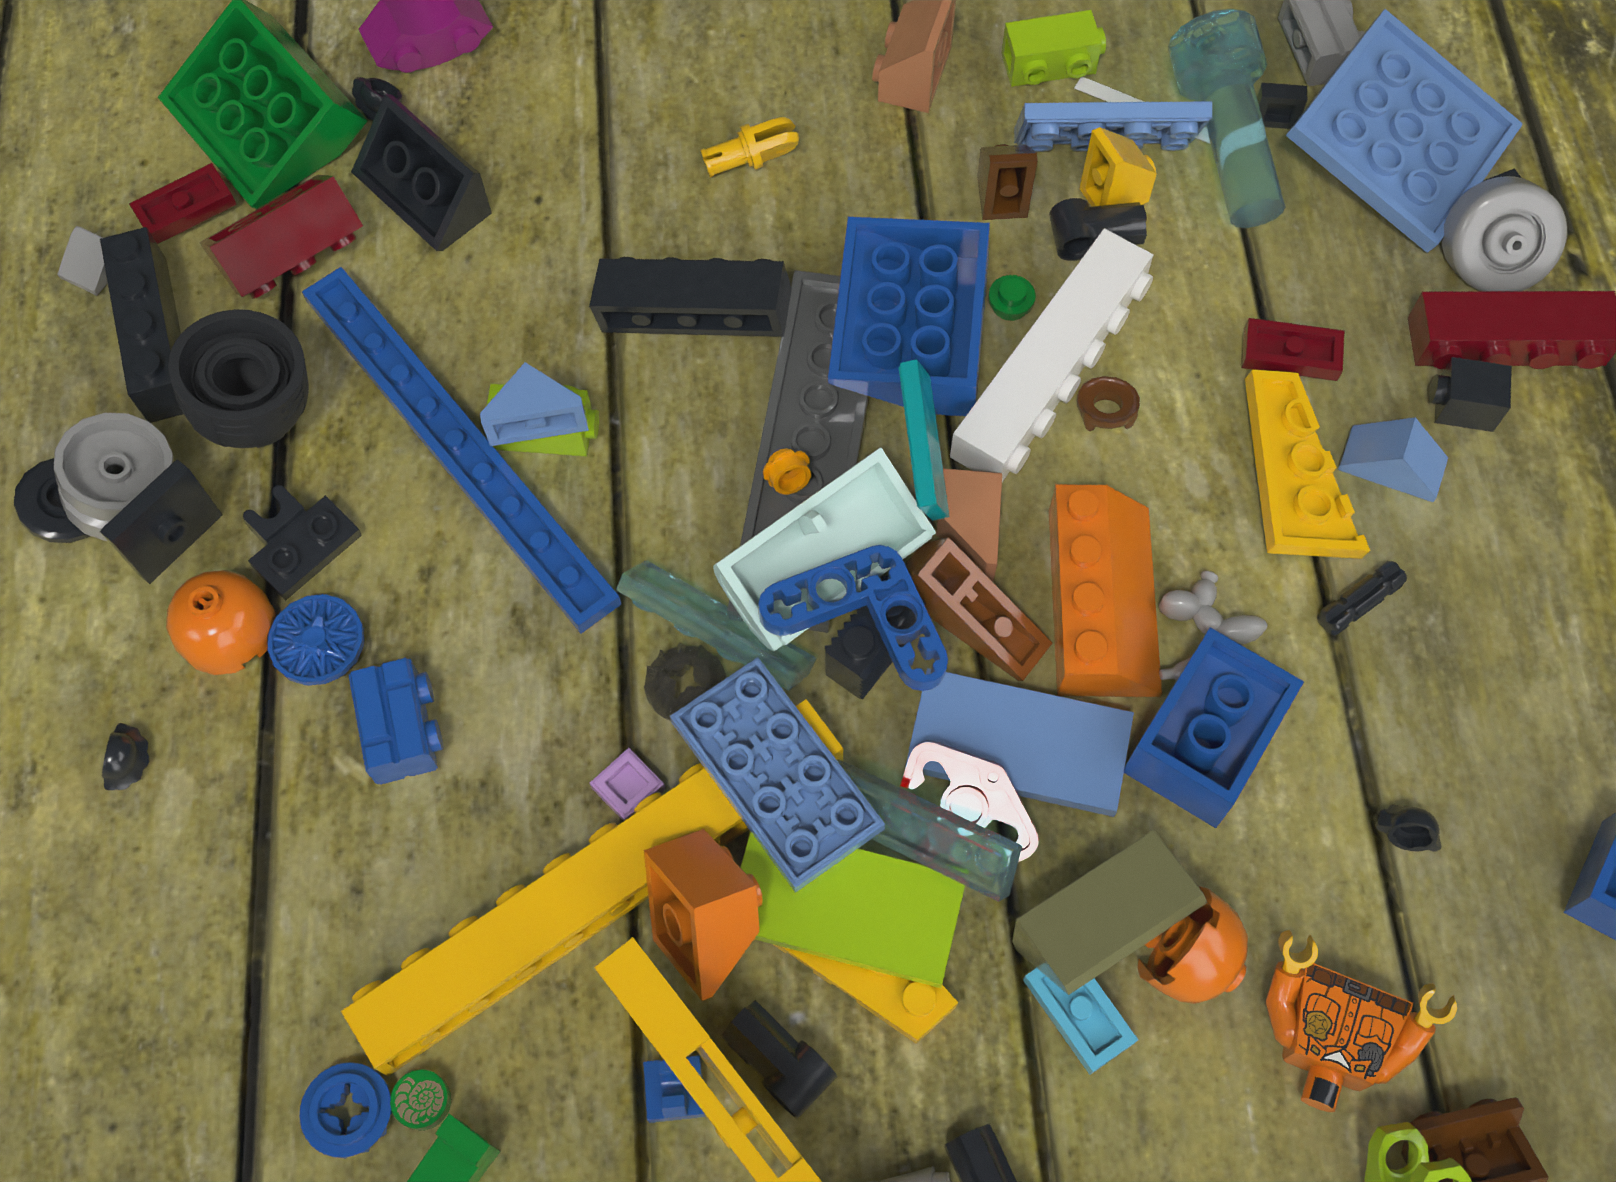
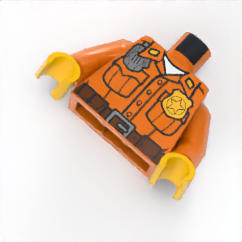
M1290 930L1282 932L1278 938V945L1283 954L1284 961H1280L1276 965L1265 1004L1274 1037L1283 1046V1060L1288 1064L1309 1072L1301 1101L1311 1107L1326 1112H1335L1342 1086L1355 1091H1362L1374 1085V1083L1386 1084L1417 1059L1436 1031L1433 1023L1445 1024L1455 1017L1457 1004L1454 995L1449 998L1447 1005L1442 1009H1432L1427 1005V1001L1436 990L1433 983L1425 984L1420 989L1418 994L1420 1011L1418 1013L1411 1012L1412 1002L1315 964L1314 962L1318 957V948L1311 935L1307 938L1306 948L1299 953L1289 951L1293 941V935Z

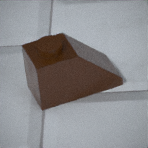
M1000 144L992 147H981L977 179L982 220L1028 218L1038 162L1037 153L1028 145L1009 146Z

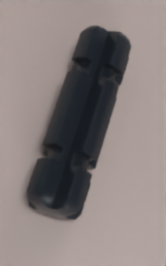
M1387 561L1375 570L1376 573L1373 575L1369 574L1343 593L1339 600L1333 601L1324 607L1317 617L1319 624L1324 627L1328 634L1338 635L1349 627V623L1357 621L1384 601V597L1392 595L1400 589L1407 581L1405 571L1400 569L1396 562Z

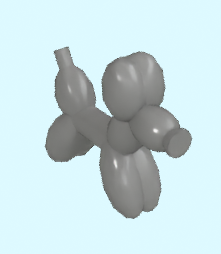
M1203 571L1201 573L1202 580L1197 581L1193 585L1191 592L1184 590L1168 592L1159 603L1160 612L1167 618L1178 621L1193 619L1197 628L1206 635L1211 627L1240 645L1257 640L1268 626L1264 619L1255 615H1239L1224 620L1222 615L1215 608L1211 607L1217 597V587L1214 583L1218 581L1219 577L1210 571ZM1190 659L1177 663L1171 669L1160 670V679L1178 680Z

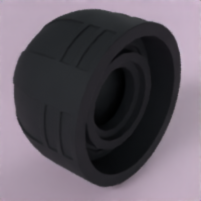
M243 309L216 312L197 320L187 327L177 338L171 349L168 371L177 403L194 430L215 444L233 448H261L270 445L284 437L285 433L295 425L305 410L309 384L302 346L295 334L284 323L272 316Z

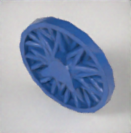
M326 594L305 596L290 603L276 616L268 633L267 651L274 667L288 680L306 686L327 684L344 676L357 663L364 647V627L356 610L343 599Z

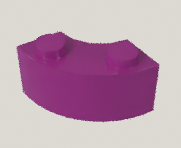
M380 0L358 30L378 67L409 73L437 66L463 53L472 52L491 31L493 25L479 0Z

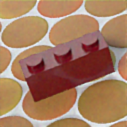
M317 174L199 243L235 293L241 297L250 294L252 299H255L275 288L277 284L274 278L290 270L293 275H296L313 266L317 262L314 255L325 248L330 247L334 252L357 239L353 232L363 227V224L334 176Z

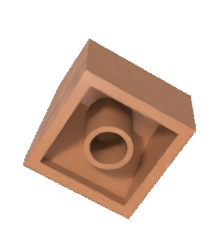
M912 0L903 5L898 21H891L889 23L885 38V48H887L885 55L878 54L872 76L873 81L879 82V102L929 113L952 47L956 0Z

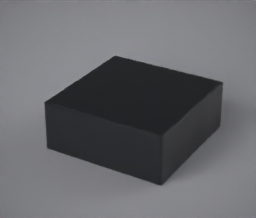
M1261 83L1252 110V126L1291 129L1306 106L1308 100L1307 86Z

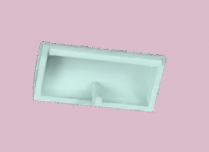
M880 447L718 561L713 566L720 586L752 633L768 649L775 651L782 645H787L807 629L786 636L773 635L764 629L759 619L758 604L760 595L767 587L871 546H889L896 550L901 558L904 559L932 539L936 531L925 514L917 507L916 500ZM878 562L872 563L870 574L858 580L855 578V571L851 570L850 573L854 577L856 592L861 591L862 579L872 575L880 577L891 568L882 569ZM826 579L818 584L816 592L824 601L837 602L845 596L846 588L838 580ZM807 589L801 590V602L785 606L781 599L774 601V611L770 614L780 613L783 619H788L791 617V608L804 601L807 604V611H812L813 609L808 602Z

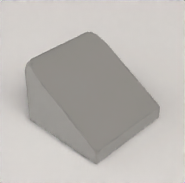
M76 226L70 235L57 275L61 279L97 296L108 283L100 239L103 237Z

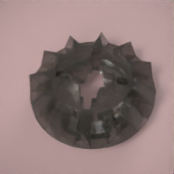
M679 642L675 648L667 651L660 650L658 657L650 666H647L644 690L653 710L661 717L671 721L670 715L726 679V673L719 657L708 652L701 644L695 647L686 646ZM691 666H693L694 681L700 684V686H687L677 699V684L670 676L683 677L686 671L690 670Z

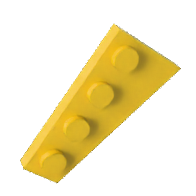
M1252 369L1245 378L1267 553L1362 559L1371 550L1365 536H1358L1351 519L1355 511L1348 494H1341L1333 472L1337 467L1331 452L1325 451L1322 448L1316 433L1320 425L1299 374Z

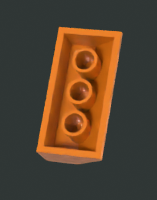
M1056 484L1049 508L1057 696L1161 697L1162 684L1159 675L1160 657L1149 508L1108 485Z

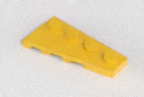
M774 945L785 954H790L812 969L814 974L830 985H835L854 998L863 1008L916 1044L958 1005V1001L943 985L941 988Z

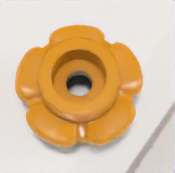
M780 449L774 452L768 459V463L763 468V477L765 480H768L769 486L773 487L780 494L796 493L803 489L811 478V471L808 467L810 463L809 457L801 450L795 453L792 449Z

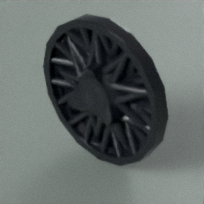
M54 458L39 462L24 473L15 488L14 507L20 523L33 536L54 543H72L90 537V535L84 534L66 515L60 500L59 486L54 473Z

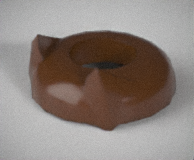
M1108 376L1092 378L1084 383L1078 391L1077 408L1085 428L1089 432L1093 431L1096 427L1115 429L1125 426L1126 429H1129L1134 425L1138 417L1140 397L1136 389L1127 381ZM1101 400H1111L1119 405L1120 410L1115 413H1103L1094 404Z

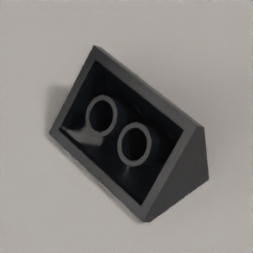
M385 94L351 173L436 251H444L492 214L481 175L393 95Z

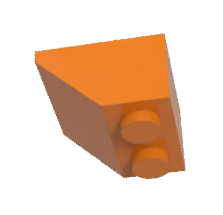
M702 829L644 850L653 941L698 997L704 1001L714 996L760 932L758 907L762 905L763 898L755 877L752 874H746L734 862L728 848L725 846L720 847Z

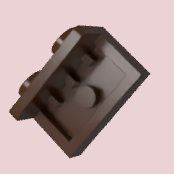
M1517 1097L1501 1101L1483 1099L1475 1102L1467 1109L1445 1114L1437 1111L1427 1112L1410 1122L1426 1140L1429 1162L1452 1158L1462 1166L1472 1182L1548 1181L1549 1176L1519 1126L1524 1107ZM1404 1140L1401 1151L1406 1165L1409 1152L1408 1140ZM1445 1178L1439 1182H1453V1179Z

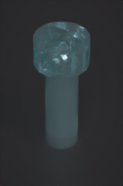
M1236 9L1212 11L1198 16L1181 26L1171 37L1168 51L1180 94L1189 100L1212 101V119L1206 127L1230 222L1232 225L1241 228L1256 227L1276 219L1286 208L1253 85L1263 75L1267 67V61L1254 16L1246 11Z

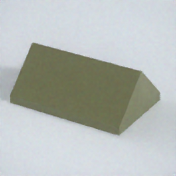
M1153 830L1017 918L1012 942L1016 951L1065 993L1070 995L1205 905L1207 900L1204 893L1155 830Z

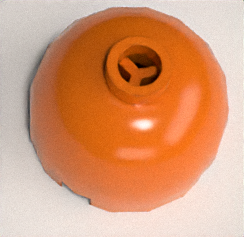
M228 570L203 572L188 579L175 592L167 609L166 629L175 650L196 670L213 675L232 674L245 669L242 664L250 661L255 655L260 658L267 651L268 633L276 618V613L265 592L246 576Z
M1201 886L1199 888L1204 893L1207 903L1146 943V947L1154 948L1149 957L1148 965L1139 959L1137 966L1140 978L1156 990L1180 1002L1193 1004L1216 998L1223 992H1231L1236 989L1246 974V965L1244 963L1248 952V935L1238 913L1210 889Z

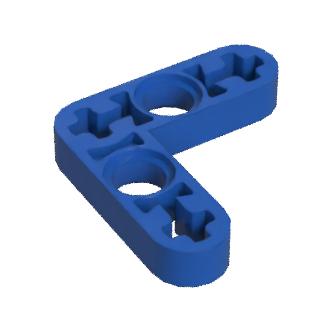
M876 545L774 583L767 587L760 595L758 604L760 623L765 630L778 636L792 635L867 605L893 664L905 685L913 690H931L938 686L945 676L948 664L945 647L903 559L896 550L889 546ZM878 562L882 569L891 568L887 581H881L878 575L869 576L861 580V592H856L854 577L850 573L851 570L855 571V578L858 580L870 574L872 563ZM835 579L844 585L846 594L837 602H827L818 596L816 587L823 580ZM807 589L808 602L813 609L812 611H807V604L804 601L791 608V617L788 619H783L780 613L770 614L774 611V601L781 599L785 606L801 602V590ZM894 606H906L915 614L916 622L908 629H896L886 619L888 610ZM918 637L917 647L923 659L930 660L933 658L935 660L931 668V674L925 675L921 668L911 669L915 652L910 642Z

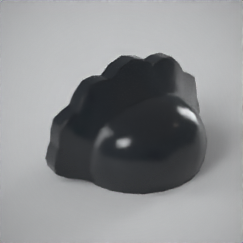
M357 77L353 80L352 95L355 98L356 106L363 111L369 120H374L385 94L393 95L402 103L401 92L387 81Z
M119 723L114 732L110 734L102 768L105 790L127 789L130 784L141 779L143 770L149 764V755L147 753L148 741L141 736L138 728Z
M1395 804L1379 812L1375 828L1387 834L1389 841L1396 847L1415 852L1425 850L1437 852L1441 849L1439 824L1430 812L1418 807H1402Z

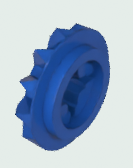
M342 1063L324 1070L310 1083L301 1101L300 1125L306 1140L317 1151L331 1157L346 1159L350 1156L369 1152L371 1146L380 1137L387 1134V1125L392 1114L390 1086L374 1069L359 1063ZM350 1090L353 1102L369 1109V1112H362L361 1115L353 1116L350 1120V1126L347 1127L346 1131L343 1119L330 1113H325V1110H334L335 1107L344 1105Z

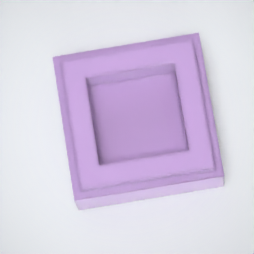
M630 748L625 750L590 782L591 788L623 821L635 814V807L643 799L657 792L662 793L666 789L664 783Z

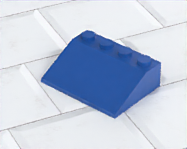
M848 217L828 384L904 407L899 374L900 363L917 359L931 378L935 414L967 416L977 402L989 261L990 223Z

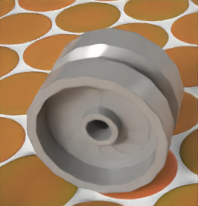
M102 413L82 419L64 433L55 448L54 473L59 486L60 500L68 519L84 534L108 541L100 533L101 529L173 463V454L165 436L149 421L126 413Z

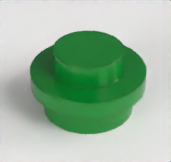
M1005 275L996 279L992 283L988 295V301L994 313L1008 321L1021 319L1032 310L1036 298L1033 285L1027 279L1017 275Z

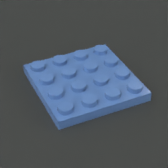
M1384 9L1311 101L1286 136L1428 253L1444 237V224L1454 204L1465 192L1483 182L1523 123L1389 11Z

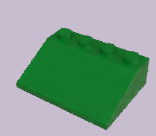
M232 0L158 96V99L245 201L256 210L339 157L368 122L271 14L247 0Z

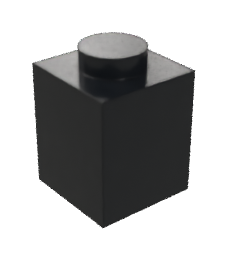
M1452 357L1442 374H1436L1431 382L1429 402L1435 404L1434 423L1494 432L1511 408L1512 366Z

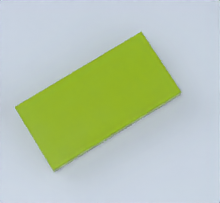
M750 832L740 868L746 874H752L755 877L762 892L763 902L758 907L760 932L755 937V940L937 988L942 987L967 876L856 849L795 893L752 832Z

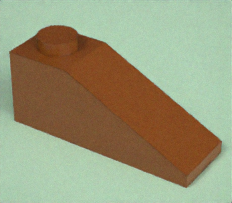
M949 537L925 543L916 550L905 564L920 597L926 603L925 608L930 618L1017 681H1024L1052 645V642Z

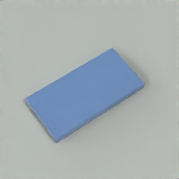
M1212 101L1024 103L1014 127V143H1017V145H1028L1035 152L1052 150L1053 144H1071V150L1088 151L1092 130L1101 127L1132 139L1139 149L1143 148V144H1161L1162 150H1183L1188 148V143H1191L1212 119Z
M758 657L670 715L671 723L795 893L885 830L883 820Z
M927 668L926 675L931 674L930 668ZM946 672L938 686L921 693L905 769L909 756L916 745L927 740L936 741L1001 764L1005 768L1018 795L1021 797L1114 817L1118 809L1134 712ZM929 761L924 765L923 775L950 781L946 771L939 762Z

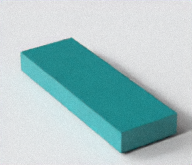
M917 359L900 363L899 374L917 507L932 521L948 518L950 516L931 378Z

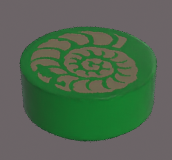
M423 1069L411 1071L402 1076L392 1090L390 1099L392 1113L398 1122L412 1130L425 1131L439 1125L447 1116L451 1107V1091L445 1080L434 1072Z

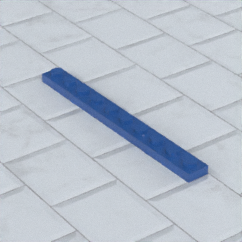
M339 267L302 291L310 307L580 634L621 605L619 595L495 448L490 446L485 436L342 267Z

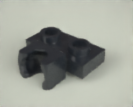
M279 485L275 486L272 490L281 508L277 516L270 519L262 518L254 510L250 509L244 512L243 520L254 535L265 545L248 562L286 601L362 535L358 527L326 495L309 510L305 511L304 507L283 486Z

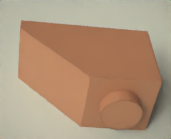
M943 468L950 517L937 520L936 536L939 539L949 537L993 582L998 558L1002 473Z

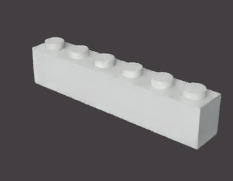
M1103 229L955 430L952 438L950 458L973 471L1002 473V482L1009 472L1017 474L1021 470L1031 451L1028 445L1035 436L1042 439L1046 435L1056 417V413L1053 410L1060 401L1068 403L1081 382V378L1078 375L1085 366L1092 369L1096 365L1106 346L1103 340L1109 332L1116 335L1120 331L1130 312L1127 309L1128 305L1133 299L1140 302L1147 293L1153 281V276L1148 274L1153 254L1107 229Z

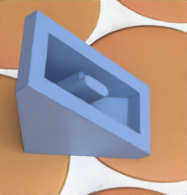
M526 362L480 413L481 423L490 446L589 431L581 397Z
M1415 417L1353 425L1338 470L1434 502L1437 498L1448 457Z

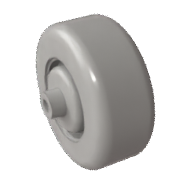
M1511 176L1492 178L1475 185L1465 192L1450 210L1444 224V237L1442 238L1443 253L1454 272L1468 285L1478 291H1523L1546 277L1559 261L1567 239L1566 217L1561 205L1554 196L1535 183Z

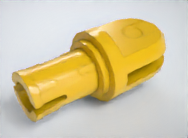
M786 117L771 119L752 127L749 124L740 126L737 138L706 149H700L709 177H714L716 174L746 163L749 167L753 166L757 170L763 167V162L791 152L799 142V134L792 132L796 127L795 124Z

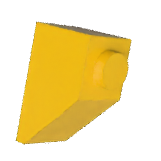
M1099 127L1091 132L1079 189L1091 207L1140 202V205H1143L1150 200L1157 175L1156 168L1152 159L1148 155H1143L1132 139Z

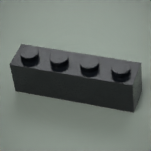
M147 227L101 238L100 243L127 394L144 418L150 423L183 415L177 403L168 371L170 352L181 331L167 260Z
M620 257L618 259H599L589 307L602 333L784 337L792 288L784 261H772L770 259L740 261L722 258L681 260L674 257L664 259Z

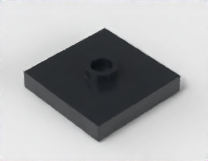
M177 459L101 529L100 533L134 571L147 583L151 584L223 514L191 470Z

